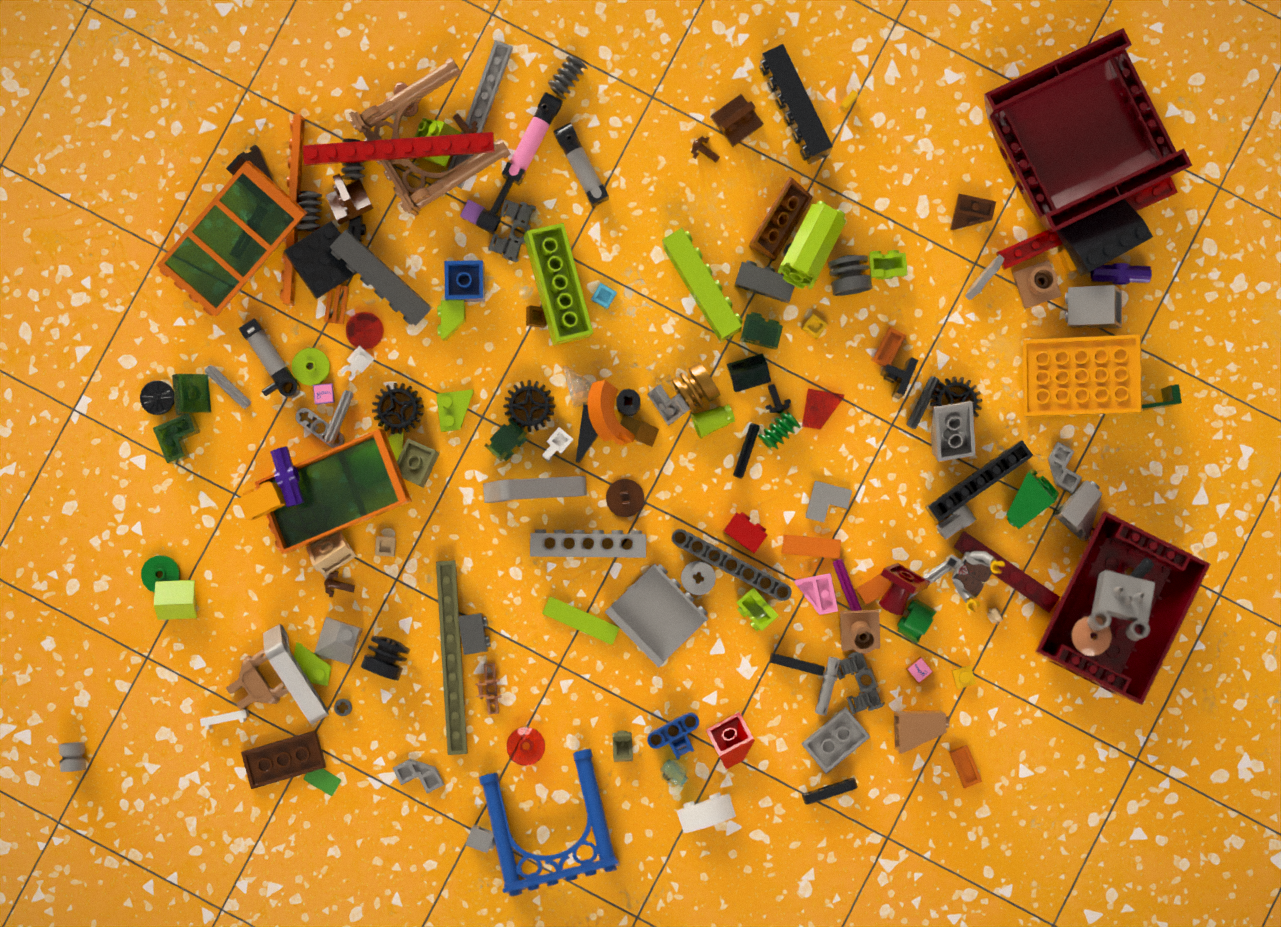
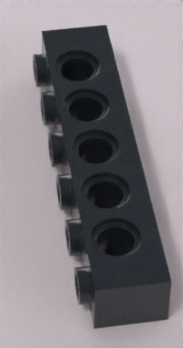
M1023 440L1018 441L925 506V509L935 523L942 521L1033 457V454Z

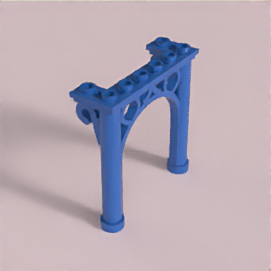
M591 749L573 753L587 810V825L581 838L572 847L558 854L535 855L519 847L510 832L498 773L479 777L480 785L483 786L503 875V893L513 897L523 894L522 890L527 888L528 891L540 889L539 885L547 883V886L559 884L558 880L566 878V882L578 879L577 875L585 873V877L597 874L596 870L601 869L607 873L617 870L616 866H620V861L615 857L592 762L593 754ZM591 828L593 829L596 846L586 841ZM581 845L590 846L593 849V856L590 859H578L577 851ZM513 848L524 856L517 866ZM573 853V859L581 865L564 869V863L570 859L569 855ZM597 855H599L600 860L595 861ZM529 858L535 860L538 864L537 871L531 874H524L522 864ZM541 861L552 865L556 871L540 875L543 869ZM519 875H520L521 877H523V878H526V879L520 880V879H519Z

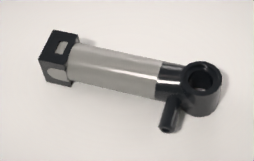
M571 123L554 130L553 133L575 172L592 208L609 200V195L597 176Z
M254 318L238 328L274 381L262 390L264 396L278 389L287 398L297 397L300 393V385L269 340L260 322ZM292 383L294 389L292 392L287 393L285 387L287 384Z

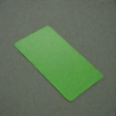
M325 769L306 773L303 780L330 796H333L341 782L340 778Z

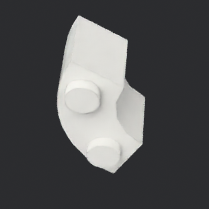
M715 793L709 796L710 799L695 804L694 801L683 804L684 808L677 811L683 832L688 833L736 817L729 794L721 795L720 793Z

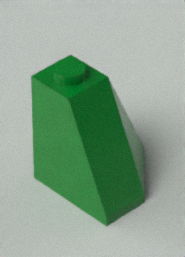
M1033 468L1028 471L1006 514L1008 522L1018 529L1052 505L1059 495V492L1047 478L1036 476L1038 473Z

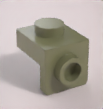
M624 730L612 733L614 762L633 761L632 733Z

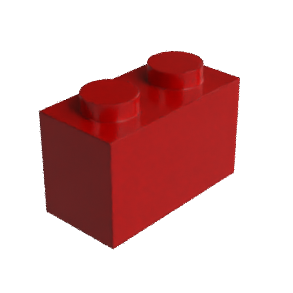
M736 512L723 532L755 554L768 536L765 533L766 529L758 523L756 525L752 524L749 521L751 518L745 513L741 512L739 514Z

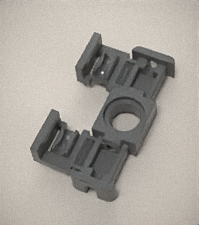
M505 199L500 217H505L506 215L512 217L511 220H514L508 237L509 240L506 237L505 239L499 238V235L494 233L488 251L499 254L505 253L502 255L504 259L517 263L519 261L517 256L521 244H525L524 237H516L514 229L521 227L525 233L530 229L531 225H528L532 211H536V206L527 205L525 202H521L520 206H518V203Z
M853 652L848 655V658L841 660L839 666H841L844 675H842L838 667L837 675L839 680L845 678L846 674H854L861 691L858 693L859 696L853 697L851 695L846 698L852 714L865 710L868 706H870L868 708L869 711L883 707L885 702H881L877 692V680L872 668H868L863 653ZM863 675H869L872 678L870 685H864L861 682Z

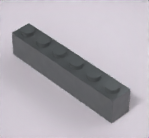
M344 230L330 246L332 249L331 253L339 260L342 258L347 263L345 266L354 273L356 271L360 274V280L367 286L371 284L376 289L374 291L376 295L381 299L385 297L390 302L388 305L395 312L400 311L404 315L403 319L408 324L416 326L432 309L422 297L349 230Z

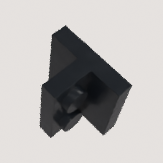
M909 358L903 370L889 364L883 367L880 373L884 377L883 380L890 383L897 382L892 397L900 399L904 396L918 359Z

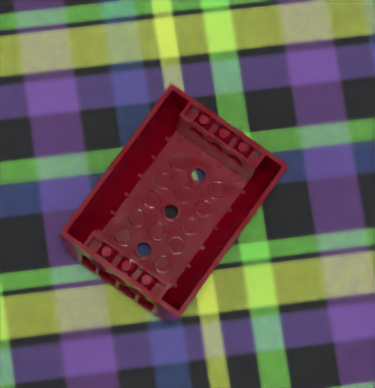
M1103 511L1035 653L1115 695L1143 705L1211 564ZM1144 558L1151 559L1154 566L1142 578L1143 580L1155 583L1148 619V635L1133 641L1126 635V628L1133 621L1110 616L1111 622L1108 626L1110 627L1112 638L1109 647L1103 653L1095 656L1079 652L1072 641V630L1080 619L1092 614L1099 573L1108 570L1125 575V570L1128 567L1134 570ZM1135 626V627H1134L1135 633L1138 634V635H1140V634H1141L1140 628L1137 627V626ZM1094 632L1090 634L1091 639L1096 636Z

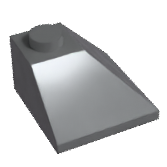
M326 617L314 654L351 665L363 628Z

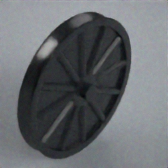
M156 380L147 383L140 393L142 407L148 413L154 415L167 413L175 402V393L172 387L163 381Z

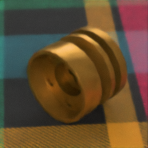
M700 362L688 368L691 375L689 379L683 373L680 374L683 383H680L676 377L671 379L676 394H681L692 413L697 411L694 404L695 401L701 408L704 406L701 397L704 396L711 402L721 395L714 381Z

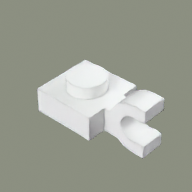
M558 427L546 441L550 447L543 453L542 457L549 461L556 451L562 454L571 444L573 438Z

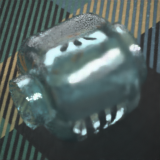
M677 759L667 760L660 769L662 772L661 779L672 788L678 785L682 787L689 779L686 776L689 771L688 768Z

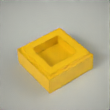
M852 90L840 104L839 109L846 112L857 99L858 93Z
M813 313L802 327V330L817 340L828 326V323Z

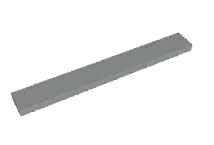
M496 40L465 121L470 129L472 128V122L476 121L478 123L476 125L478 128L476 133H482L513 50V46ZM475 154L453 155L447 171ZM464 182L461 183L460 185L456 186V187L462 188L463 185H464Z

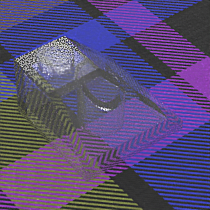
M564 366L563 369L573 407L583 406V404L587 405L591 382L568 366Z

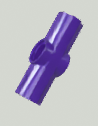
M1128 263L1102 265L1090 272L1091 282H1112V284L1116 285L1150 283L1152 277L1151 266H1130Z
M288 447L270 451L276 469L275 479L278 486L282 489L287 507L303 503L304 499L298 483L300 482V476L297 468L293 466Z

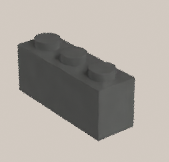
M748 260L746 263H741L734 285L735 287L784 303H789L794 289L793 285L785 282L783 273H776L775 269L767 266L764 268L757 267V263Z

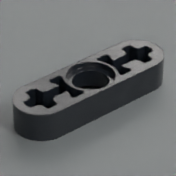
M771 653L769 660L773 664L820 676L825 671V666Z
M849 778L804 793L802 798L804 804L808 805L858 788L855 778Z

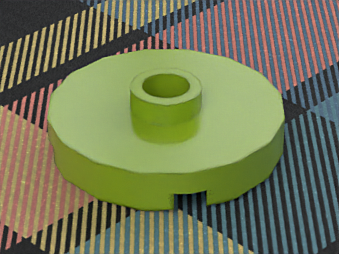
M306 348L295 355L291 368L297 381L304 385L313 386L321 384L328 377L331 366L324 352L317 348ZM313 363V369L308 370V364Z

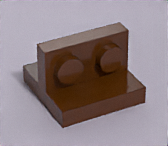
M742 94L738 95L710 117L732 147L763 126V122L755 113V105L752 101L748 103Z
M340 173L332 176L336 183L333 185L335 191L327 194L326 197L339 225L374 209L360 179L346 185Z

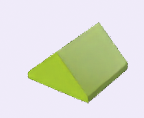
M195 580L155 582L154 609L158 620L197 618Z

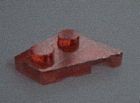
M807 389L801 427L821 430L843 400L844 395Z

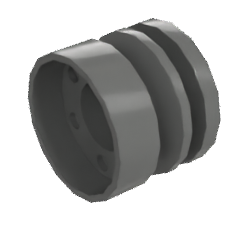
M847 255L828 262V268L835 269L829 272L830 276L839 277V279L831 282L834 296L862 293L873 288L871 276L862 275V272L869 270V265H861L868 262V256Z

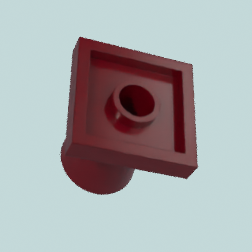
M899 563L883 569L881 576L892 583L879 601V605L892 614L903 615L910 593L916 594L927 589L930 581Z

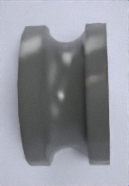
M339 699L334 705V711L339 716H347L352 711V704L347 699ZM342 702L348 705V710H345L344 713L338 710V706L342 705Z

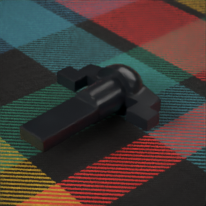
M775 384L767 386L775 407L772 408L771 405H767L765 408L770 413L781 414L790 407L789 403H791V400H785V404L782 405Z

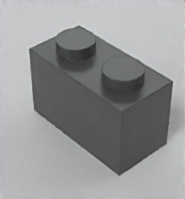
M483 613L459 616L464 655L487 652L488 647H491L490 636H486L485 628H488L487 616L483 617Z

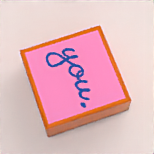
M919 657L906 668L918 684L933 673L922 657Z

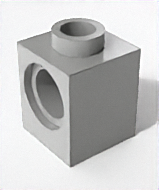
M474 824L466 846L488 853L489 849L493 850L495 846L493 831Z

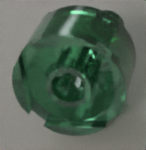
M511 418L507 420L510 423L508 426L504 424L489 439L492 443L484 445L499 461L503 459L507 461L514 454L511 450L516 445L520 447L527 440L525 437L527 433Z

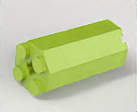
M818 201L817 204L811 205L777 271L779 274L781 272L784 274L783 279L785 282L800 289H803L804 286H809L808 289L813 288L846 223L843 211L835 210L823 201Z

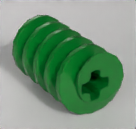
M786 411L787 414L783 412L780 414L781 419H774L776 425L773 423L769 424L771 430L767 428L763 430L765 435H758L759 439L770 450L772 447L778 450L777 442L784 444L782 437L789 439L788 432L794 434V426L799 429L801 428L798 421L788 411Z

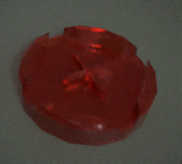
M356 313L347 322L346 337L356 348L360 345L364 350L373 349L383 339V323L373 313Z

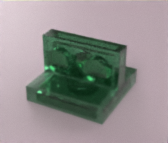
M207 374L172 375L176 416L211 412Z

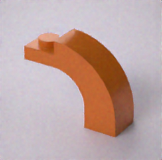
M606 380L593 382L588 395V413L594 430L605 442L614 440L619 445L632 443L635 435L618 422L614 413V401L618 389Z

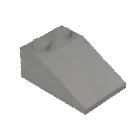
M972 401L933 408L931 446L932 454L938 462L976 456Z

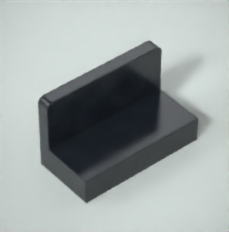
M763 353L726 364L735 392L771 382L768 364Z

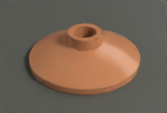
M1089 616L1080 619L1074 625L1072 641L1079 652L1089 656L1099 655L1111 643V630L1109 626L1099 631L1092 630L1088 626L1087 620ZM1096 617V622L1102 625V619ZM1093 632L1096 634V639L1094 640L1090 638V634Z

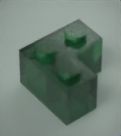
M751 312V314H747L745 317L739 341L777 350L783 326L779 325L780 322L771 319L766 322V318H762V314Z
M184 414L153 428L167 464L174 465L190 458L183 440L200 433L193 414Z

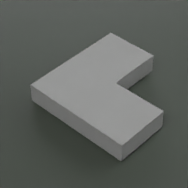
M661 384L648 393L649 398L668 426L690 410L680 393L670 399Z
M815 481L805 518L824 523L829 504L848 509L852 490Z

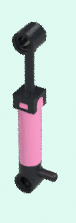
M547 92L544 93L539 102L538 109L517 149L502 172L503 178L507 179L491 210H482L476 226L491 234L496 232L501 222V217L497 213L513 183L521 185L529 164L553 119L561 109L563 103L561 99Z

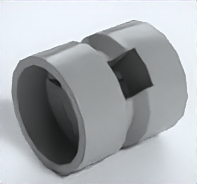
M85 742L58 744L59 755L62 756V759L59 761L60 772L86 770V759L82 757L85 753Z

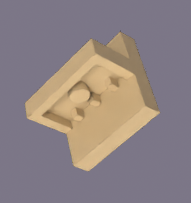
M342 531L306 547L312 566L316 571H320L324 577L356 557V553L345 540Z

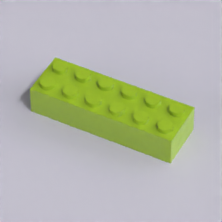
M564 223L528 230L523 237L553 346L590 337L593 334V329Z
M681 228L662 239V247L718 340L722 343L740 332L743 321L738 313L734 314L732 311L733 304L728 296H723V288L719 281H714L712 278L713 271L708 263H703V255L699 248H694L692 245L693 238L688 231L685 232Z

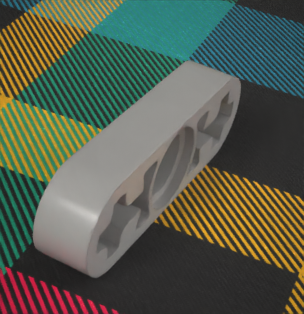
M301 408L297 411V422L328 446L335 448L344 444L345 438L340 432H338V440L340 441L338 444L325 442L323 437H325L330 424L307 408ZM308 412V417L314 421L311 428L308 427L311 424L306 420L301 421L302 413L306 414ZM318 423L325 425V431L322 434H318L315 431V426Z

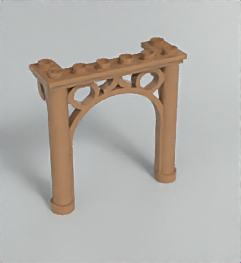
M452 57L445 60L446 63L380 105L371 106L361 114L357 111L355 113L350 112L349 114L352 118L350 123L355 130L364 133L366 137L364 141L382 140L379 135V130L382 126H389L393 129L391 139L400 138L399 127L405 111L418 100L461 74ZM397 112L393 124L383 121ZM500 138L494 142L495 153L475 154L453 169L443 173H430L421 170L409 159L377 161V163L384 166V175L389 181H393L395 185L393 189L401 199L399 203L403 210L417 216L421 208L499 159H505L511 153ZM401 164L405 168L409 166L411 169H407L401 178L394 165ZM411 173H417L421 176V184L417 188H412L408 183V176ZM426 177L438 179L431 185L425 187Z

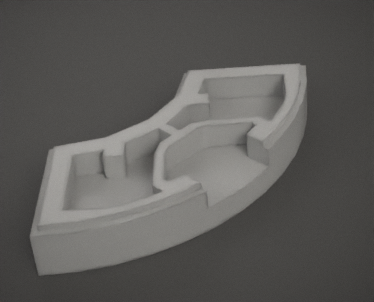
M1000 254L971 285L965 294L968 300L973 299L980 293L986 283L1000 269L1005 259Z

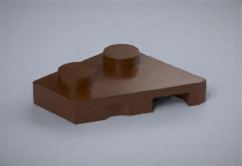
M958 194L950 230L991 221L996 201Z

